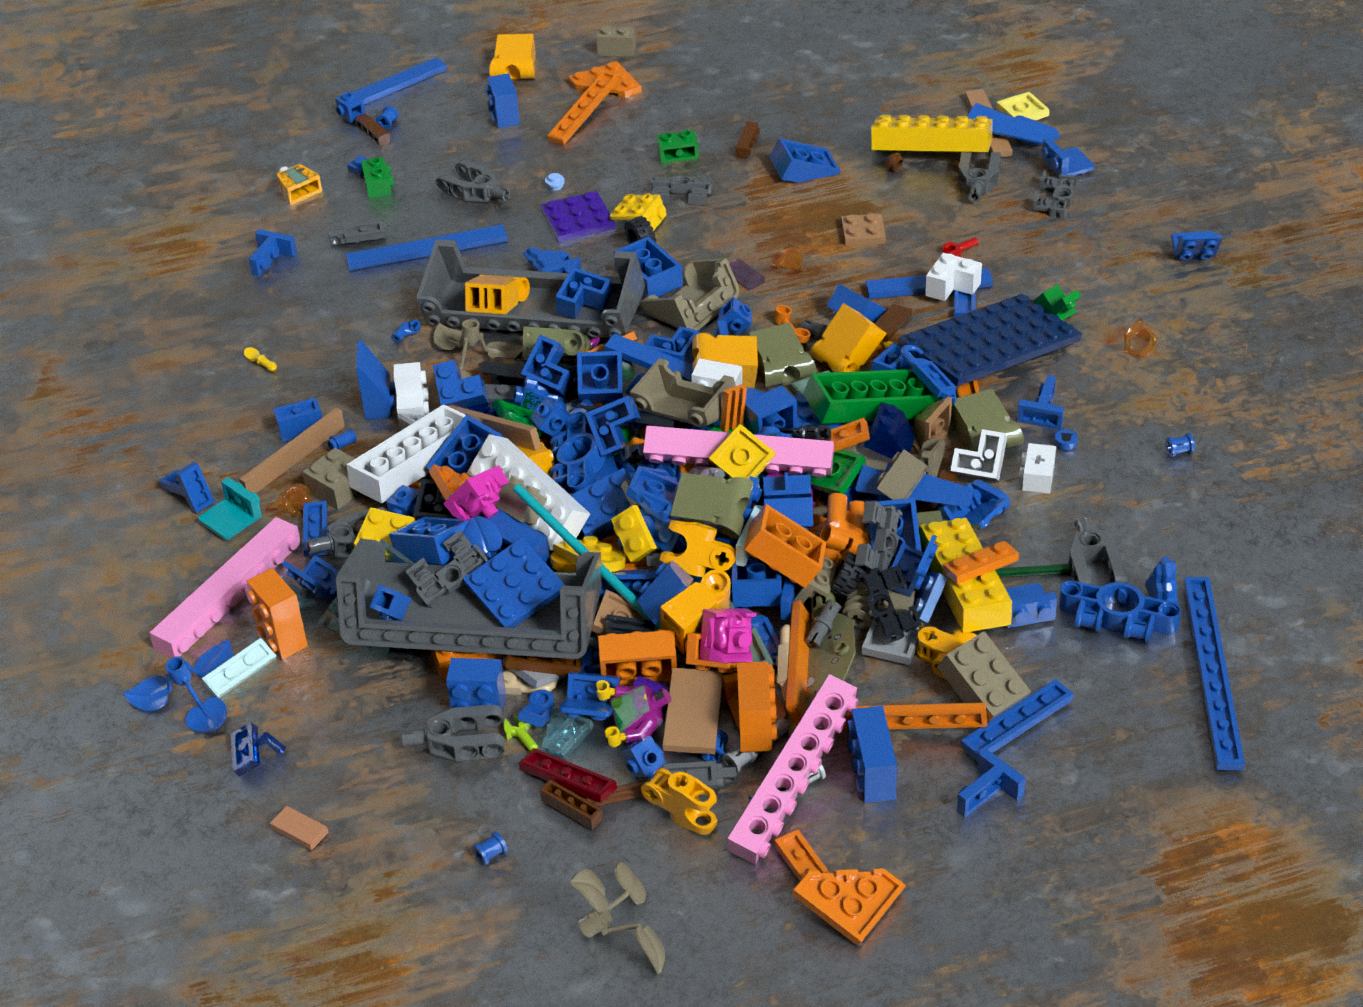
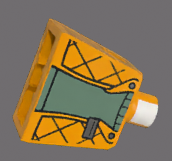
M301 164L291 168L282 167L277 174L279 189L290 205L322 192L319 174Z

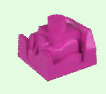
M498 465L467 479L446 500L444 505L457 519L471 520L474 516L482 515L490 519L499 512L495 507V504L500 500L498 494L502 489L501 487L507 485L509 481Z
M746 608L703 609L700 659L722 663L752 662V652L749 648L752 644L751 617H756V613Z

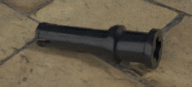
M808 424L802 428H778L780 432L792 435V438L831 440V430L827 425L814 427Z

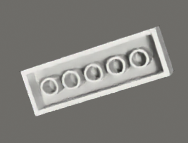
M443 404L347 464L349 487L380 503L387 501L402 485L408 487L429 473L426 466L462 421L465 414Z
M489 434L467 474L473 477L499 465L506 478H510L513 475L523 479L524 485H530L539 489V494L547 498L544 508L577 538L590 513L508 438ZM539 517L536 525L526 523L535 530L543 532L548 537L549 550L554 551V544L564 543V540L541 517Z

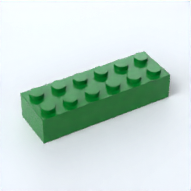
M912 369L811 373L803 392L804 397L821 424L849 423L861 418H865L866 422L915 419L927 406L944 399L933 395Z

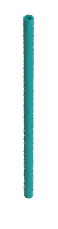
M520 484L513 488V491L579 555L584 552H590ZM601 563V576L646 620H651L637 600L639 598ZM660 620L656 625L654 624L656 630H660Z

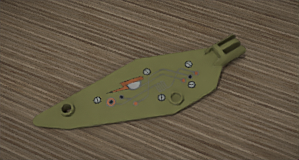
M830 591L826 597L818 594L816 599L814 597L811 599L812 623L810 631L814 626L813 621L815 617L821 614L826 601L833 600L832 607L834 606L835 595L833 592ZM837 613L832 622L833 627L830 632L826 633L819 649L813 648L814 643L809 646L806 711L829 674L842 681L845 680L855 657L853 619ZM788 712V719L791 727L789 729L790 739L798 724L795 723V721ZM815 727L818 730H824V727ZM809 746L803 747V749L805 750L813 749Z

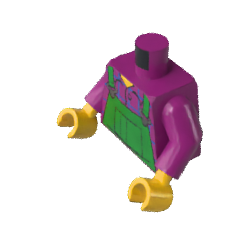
M605 680L596 683V693L600 700L605 701L610 696H614L611 699L616 727H608L605 730V736L610 746L617 747L621 744V741L631 744L641 737L651 736L664 723L662 707L672 701L666 689L663 688L655 693L646 685L631 687L615 686V688H610L609 683Z

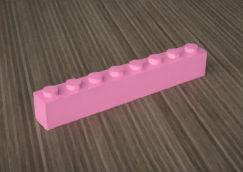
M647 426L643 453L645 459L651 463L660 464L663 461H669L680 466L692 463L698 467H709V465H714L709 461V457L731 433ZM755 435L776 452L774 459L765 467V472L775 474L779 473V471H786L791 475L809 473L814 477L820 478L832 474L834 441Z
M275 517L149 632L154 650L170 658L180 657L246 595V592L249 591L246 580L270 568L274 569L292 551L298 548L301 544L298 527Z

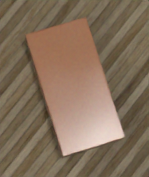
M286 806L269 823L272 830L311 851L329 833L327 826L289 806Z

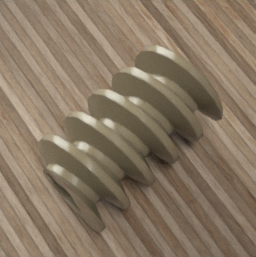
M860 580L857 582L852 593L847 597L842 615L853 619L854 629L865 630L871 626L874 617L866 598L869 596L865 582Z

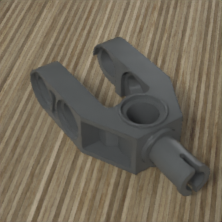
M961 152L958 183L965 193H969V201L973 202L974 198H976L975 203L979 202L981 194L986 195L997 186L1001 153L991 152L989 169L984 170L982 168L970 169L972 152Z
M461 160L455 165L454 172L462 180L448 175H441L435 180V185L440 192L463 201L487 202L493 197L507 201L511 195L509 189L498 186L496 176L487 167L467 160Z
M383 507L375 508L387 511V509ZM369 510L344 515L327 527L326 536L306 540L309 554L329 550L333 553L334 557L348 558L354 549V542L362 525L359 527H353V525L357 521H364Z
M1082 517L1077 518L1074 522L1077 532L1070 548L1068 561L1072 580L1091 584L1086 563L1103 561L1104 564H1107L1109 570V581L1128 584L1127 573L1118 546L1101 530L1092 531L1090 520L1087 517L1083 518L1085 524H1083Z
M497 705L451 708L427 719L425 729L402 730L403 747L426 744V747H429L430 754L452 761L498 758L505 753V740L502 735L489 733L453 736V733H456L457 730L478 729V731H481L483 728L498 727L504 721L503 710ZM489 715L498 716L496 719H487L486 717ZM464 717L472 718L470 721H462L460 719ZM489 744L499 745L496 748L487 747ZM464 746H472V747H474V748L471 749V750H464V749H462V747H464Z

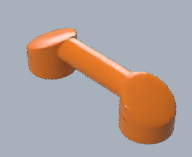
M785 305L776 306L774 312L775 322L778 325L790 323L792 309ZM790 323L800 343L809 342L810 331L804 328L795 329Z

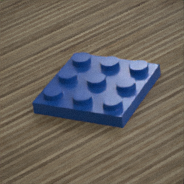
M523 537L463 578L465 585L502 627L507 628L516 627L560 596L561 586H566Z

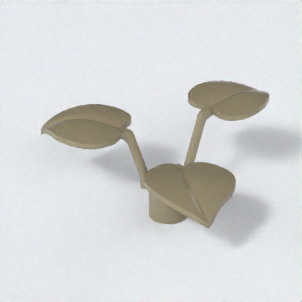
M472 319L463 321L462 331L448 328L439 323L434 332V344L440 349L453 350L456 347L461 348L463 346L459 366L462 379L472 376L471 373L462 371L467 345H475L478 340H480L483 350L488 352L489 359L495 357L516 359L523 353V346L506 342H490L486 346L483 333H479V322Z
M617 863L615 865V875L625 892L608 905L607 898L604 896L605 887L599 877L590 869H584L576 873L569 884L579 890L594 908L578 919V924L583 934L591 938L599 932H602L605 936L610 932L634 929L640 946L654 966L657 975H659L663 970L665 962V949L662 941L650 926L646 925L643 927L640 923L609 927L612 922L609 910L625 898L630 896L636 905L645 902L646 891L640 879L626 863Z

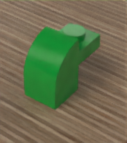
M1057 284L1043 292L1033 302L1042 305L1046 311L1057 315L1060 320H1064L1076 313L1074 307L1077 304L1075 302L1082 296L1078 290L1065 295Z

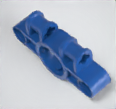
M576 412L567 421V431L554 435L550 440L554 462L558 463L551 468L550 475L567 493L572 491L573 494L596 482V473L603 467L606 456H601L590 425L586 421L585 413ZM584 453H587V454H586L585 456H583L582 458H580V459H578V460H575V459H577L580 455H582V454H584Z
M1069 580L1063 582L1060 586L1059 608L1063 612L1076 615V628L1083 626L1100 632L1102 627L1111 632L1124 633V638L1126 639L1129 637L1144 640L1145 643L1150 642L1152 632L1171 635L1178 631L1181 608L1178 604L1143 596L1139 589L1130 584L1114 582L1100 587ZM1122 603L1130 606L1133 610L1116 612L1107 608L1106 605Z

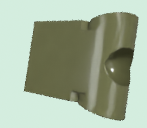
M790 323L749 332V336H757V370L763 378L764 388L810 377L811 373L817 372L814 360L807 352H804Z
M523 327L522 357L527 359L539 335L550 338L562 345L565 351L561 359L577 358L578 352H587L592 348L590 339L577 330Z
M993 389L958 397L955 404L952 403L951 426L965 447H967V450L978 452L982 429L1005 433L1007 435L1005 449L1023 444L1024 436L1022 430L1016 422L1010 420L1009 414Z
M682 473L670 516L672 520L705 524L716 528V534L722 533L729 538L739 539L744 524L743 513L749 504L754 482L744 477H734L726 480L720 477Z

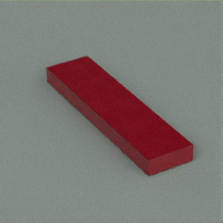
M536 748L518 762L520 770L546 781L552 780L570 791L602 803L617 789V782L615 780Z

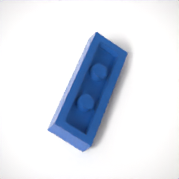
M327 501L304 503V557L328 554V550L310 555L306 547V540L326 536L328 527Z

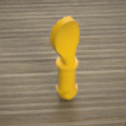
M248 347L244 350V356L248 361H257L259 365L264 366L268 371H276V363L270 361L264 355H260L257 349Z

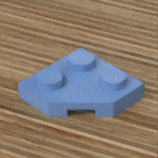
M927 571L920 589L916 591L914 603L921 621L929 622L948 577Z

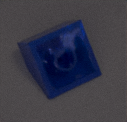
M882 402L869 430L870 439L864 442L863 447L893 459L897 452L902 453L903 450H906L910 453L916 436L904 412L894 405Z

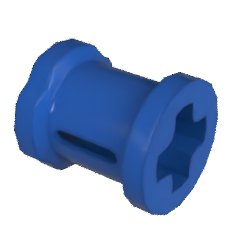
M386 106L383 109V113L378 115L375 120L386 130L391 127L393 121L398 119L399 113L393 106Z
M1186 433L1183 437L1166 438V450L1170 457H1175L1176 454L1184 452L1191 454L1195 451L1194 439L1190 433Z
M718 729L715 754L702 753V758L705 761H716L717 764L722 762L723 749L728 742L726 732Z
M496 831L491 833L489 839L481 844L476 843L472 846L474 855L483 866L489 864V860L496 855L508 852L504 839Z

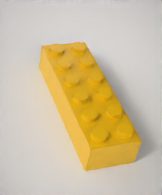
M880 115L871 127L872 150L988 152L992 144V119H988L986 116L968 119V116L949 118V116L942 115L937 116V118H929L927 115H920L918 118H910L909 115H900L899 118H893L891 115Z
M955 518L953 520L920 525L922 552H925L932 535L937 536L934 544L938 545V548L929 566L934 573L948 577L943 572L944 563L983 549L967 518ZM995 570L960 584H956L948 577L942 592L963 633L1011 625L1012 600Z

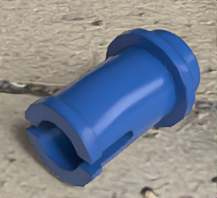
M349 429L337 436H330L329 440H327V446L330 451L333 448L341 451V448L355 443L357 437L354 431Z

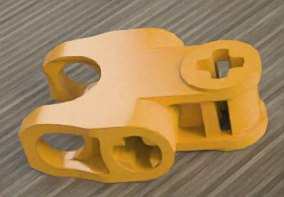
M670 521L669 529L685 537L687 549L680 554L663 551L659 559L662 562L669 564L673 560L688 574L698 577L704 576L706 567L725 571L735 563L736 550L733 546L714 540L717 532L716 528L698 522ZM722 552H725L726 557L729 558L724 563L721 562V557L718 556Z
M924 627L918 632L919 644L917 645L916 653L921 660L932 663L931 668L936 675L946 679L937 666L948 653L977 635L971 632L963 633L961 629H955L952 634H948L935 627Z
M659 768L655 771L654 777L641 786L643 796L650 803L669 811L671 820L677 825L703 835L710 834L718 825L716 815L709 810L717 802L715 792L688 773L676 772L672 774L667 769ZM699 795H707L709 799L701 802ZM703 817L708 819L710 823L701 826L696 823V819Z

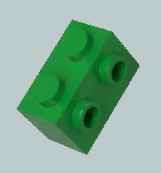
M683 130L675 133L667 132L656 135L657 152L661 164L699 159L698 140L694 130Z
M375 157L370 160L361 161L368 198L392 194L391 186H394L390 165L385 163L384 157Z

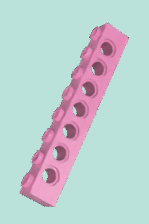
M829 674L729 835L727 841V850L754 865H756L760 857H766L771 847L770 840L773 835L777 837L783 828L784 822L782 820L785 815L790 816L797 804V801H795L799 793L801 795L804 794L809 785V780L807 779L810 774H816L822 762L821 756L824 752L828 754L833 746V736L836 732L841 733L846 723L845 717L847 713H852V709L856 708L858 704V699L856 698L857 687ZM833 706L836 707L837 710H830L827 707ZM821 726L824 727L825 730H818L815 727ZM809 746L813 750H805L803 747ZM791 767H798V768H800L801 770H799V771H793V770H791L790 768H791ZM784 787L787 788L788 791L781 792L778 790V788ZM772 808L775 812L768 813L764 809ZM754 829H759L763 831V833L754 834L751 831Z

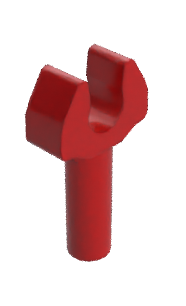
M976 237L959 244L949 241L943 245L942 253L961 257V251L978 245L979 241Z

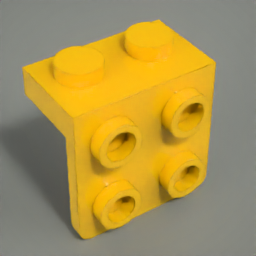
M650 193L644 195L628 194L610 214L611 220H631L643 216L650 222V226L653 227L654 231L667 214L660 195H651Z
M638 505L629 507L611 519L614 531L620 538L624 547V553L630 562L646 561V556L651 553H658Z

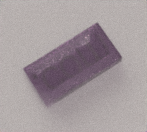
M738 258L729 263L736 281L747 290L765 283V276Z

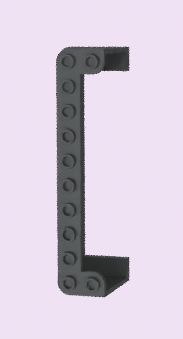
M436 239L416 299L424 319L433 326H437L440 323L444 326L462 327L463 321L472 319L479 322V328L517 332L523 331V327L577 330L593 338H611L614 333L620 336L626 335L644 294L645 282L637 253L616 251L614 260L619 277L602 276L611 279V297L604 310L583 305L576 319L556 313V295L568 273L466 267L455 240ZM479 274L526 277L530 284V292L524 302H518V305L507 314L466 312L465 282L478 277Z
M360 539L336 576L340 636L343 641L350 645L578 659L586 653L602 587L601 552H584L577 558L576 573L554 572L566 585L561 586L560 596L516 627L507 628L502 627L465 583L451 594L447 590L430 603L432 608H429L416 592L417 586L406 573V570L414 564L385 562L384 547L377 540ZM429 565L427 569L430 573H437L445 566ZM455 570L450 571L446 576V580L449 582L456 581L459 578V572ZM379 584L412 598L402 621L393 618V620L383 619L378 616L379 611L370 607Z

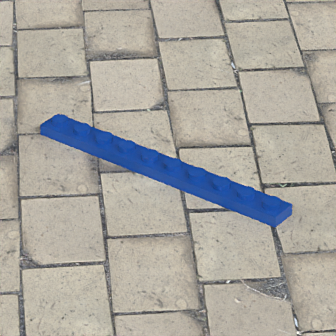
M1185 577L1184 589L1217 770H1244V755L1210 578Z

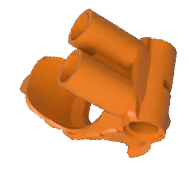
M833 493L828 496L827 518L813 514V527H808V531L826 542L824 557H828L838 564L840 558L847 551L856 555L859 544L871 545L869 535L865 533L866 523L862 522L865 502L851 501L848 503L847 510V496L841 493Z

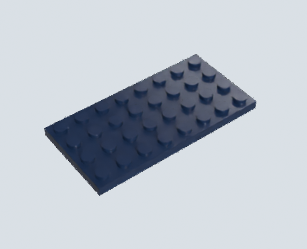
M1019 294L900 336L897 344L901 347L904 345H914L923 351L922 355L914 351L909 352L916 358L931 360L958 387L1081 341L1082 333L1075 329L1074 326L1060 320L1057 315L1046 311L1042 305L1034 303L1027 295Z

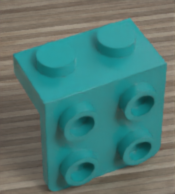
M227 477L221 481L225 499L198 517L202 525L224 540L231 539L262 517L258 495L244 488L241 483Z

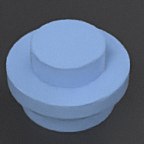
M552 173L545 178V184L550 190H560L565 182L564 177L558 173Z

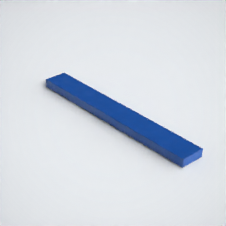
M502 224L347 253L346 259L349 271L430 256L436 239L455 240L459 250L507 242V234Z
M615 333L605 345L604 351H621L622 359L650 369L659 358L668 360L669 365L667 367L672 372L680 371L682 380L692 382L691 363ZM747 388L746 401L764 392L754 388Z

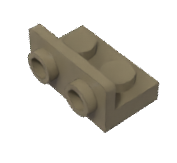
M824 557L822 569L808 586L804 588L798 584L794 601L801 600L804 603L807 598L812 599L816 592L826 597L830 592L837 564L828 557Z

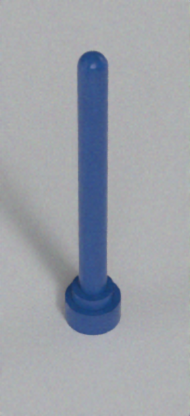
M617 453L614 456L617 469L624 468L632 479L636 470L632 466L631 458L622 462L620 453Z

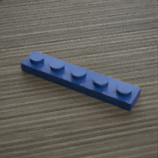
M1055 679L988 722L987 727H980L961 740V748L976 761H979V754L987 749L992 753L1073 701L1074 693Z

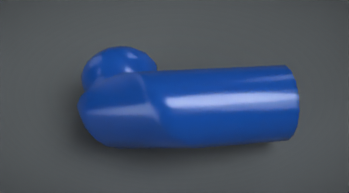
M415 319L411 322L402 323L391 336L392 340L399 343L405 336L417 334L420 331L421 323Z
M587 648L586 653L581 657L582 672H592L593 663L600 662L599 649Z

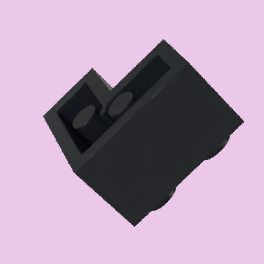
M421 479L413 514L415 521L423 517L457 519L445 507L444 503L446 500L434 480Z

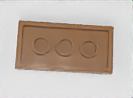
M684 668L672 669L669 693L672 701L668 703L663 751L715 754L723 672Z

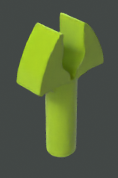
M514 714V722L519 727L511 726L508 720L505 719L504 731L507 740L516 736L530 752L534 748L538 749L536 742L526 732L527 729L531 728V724L518 720L519 715Z

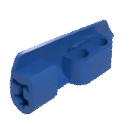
M976 103L968 114V119H976L978 116H986L988 119H992L993 134L1011 137L1031 146L1043 144V139L1047 138L1052 140L1060 139L1056 128L1021 115L1013 117L979 103Z

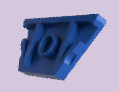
M638 466L626 495L659 520L666 523L673 507L682 473L679 472L678 477L667 476L666 470Z

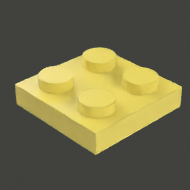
M1030 92L997 101L996 106L1000 112L1013 117L1021 115L1032 120H1040L1049 116L1050 110Z

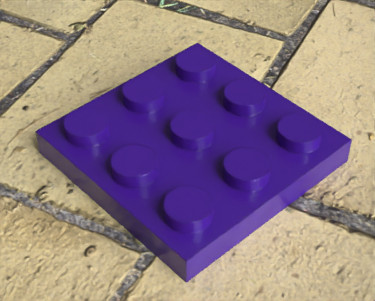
M597 191L541 204V211L559 243L616 229L615 221L611 220L610 213Z

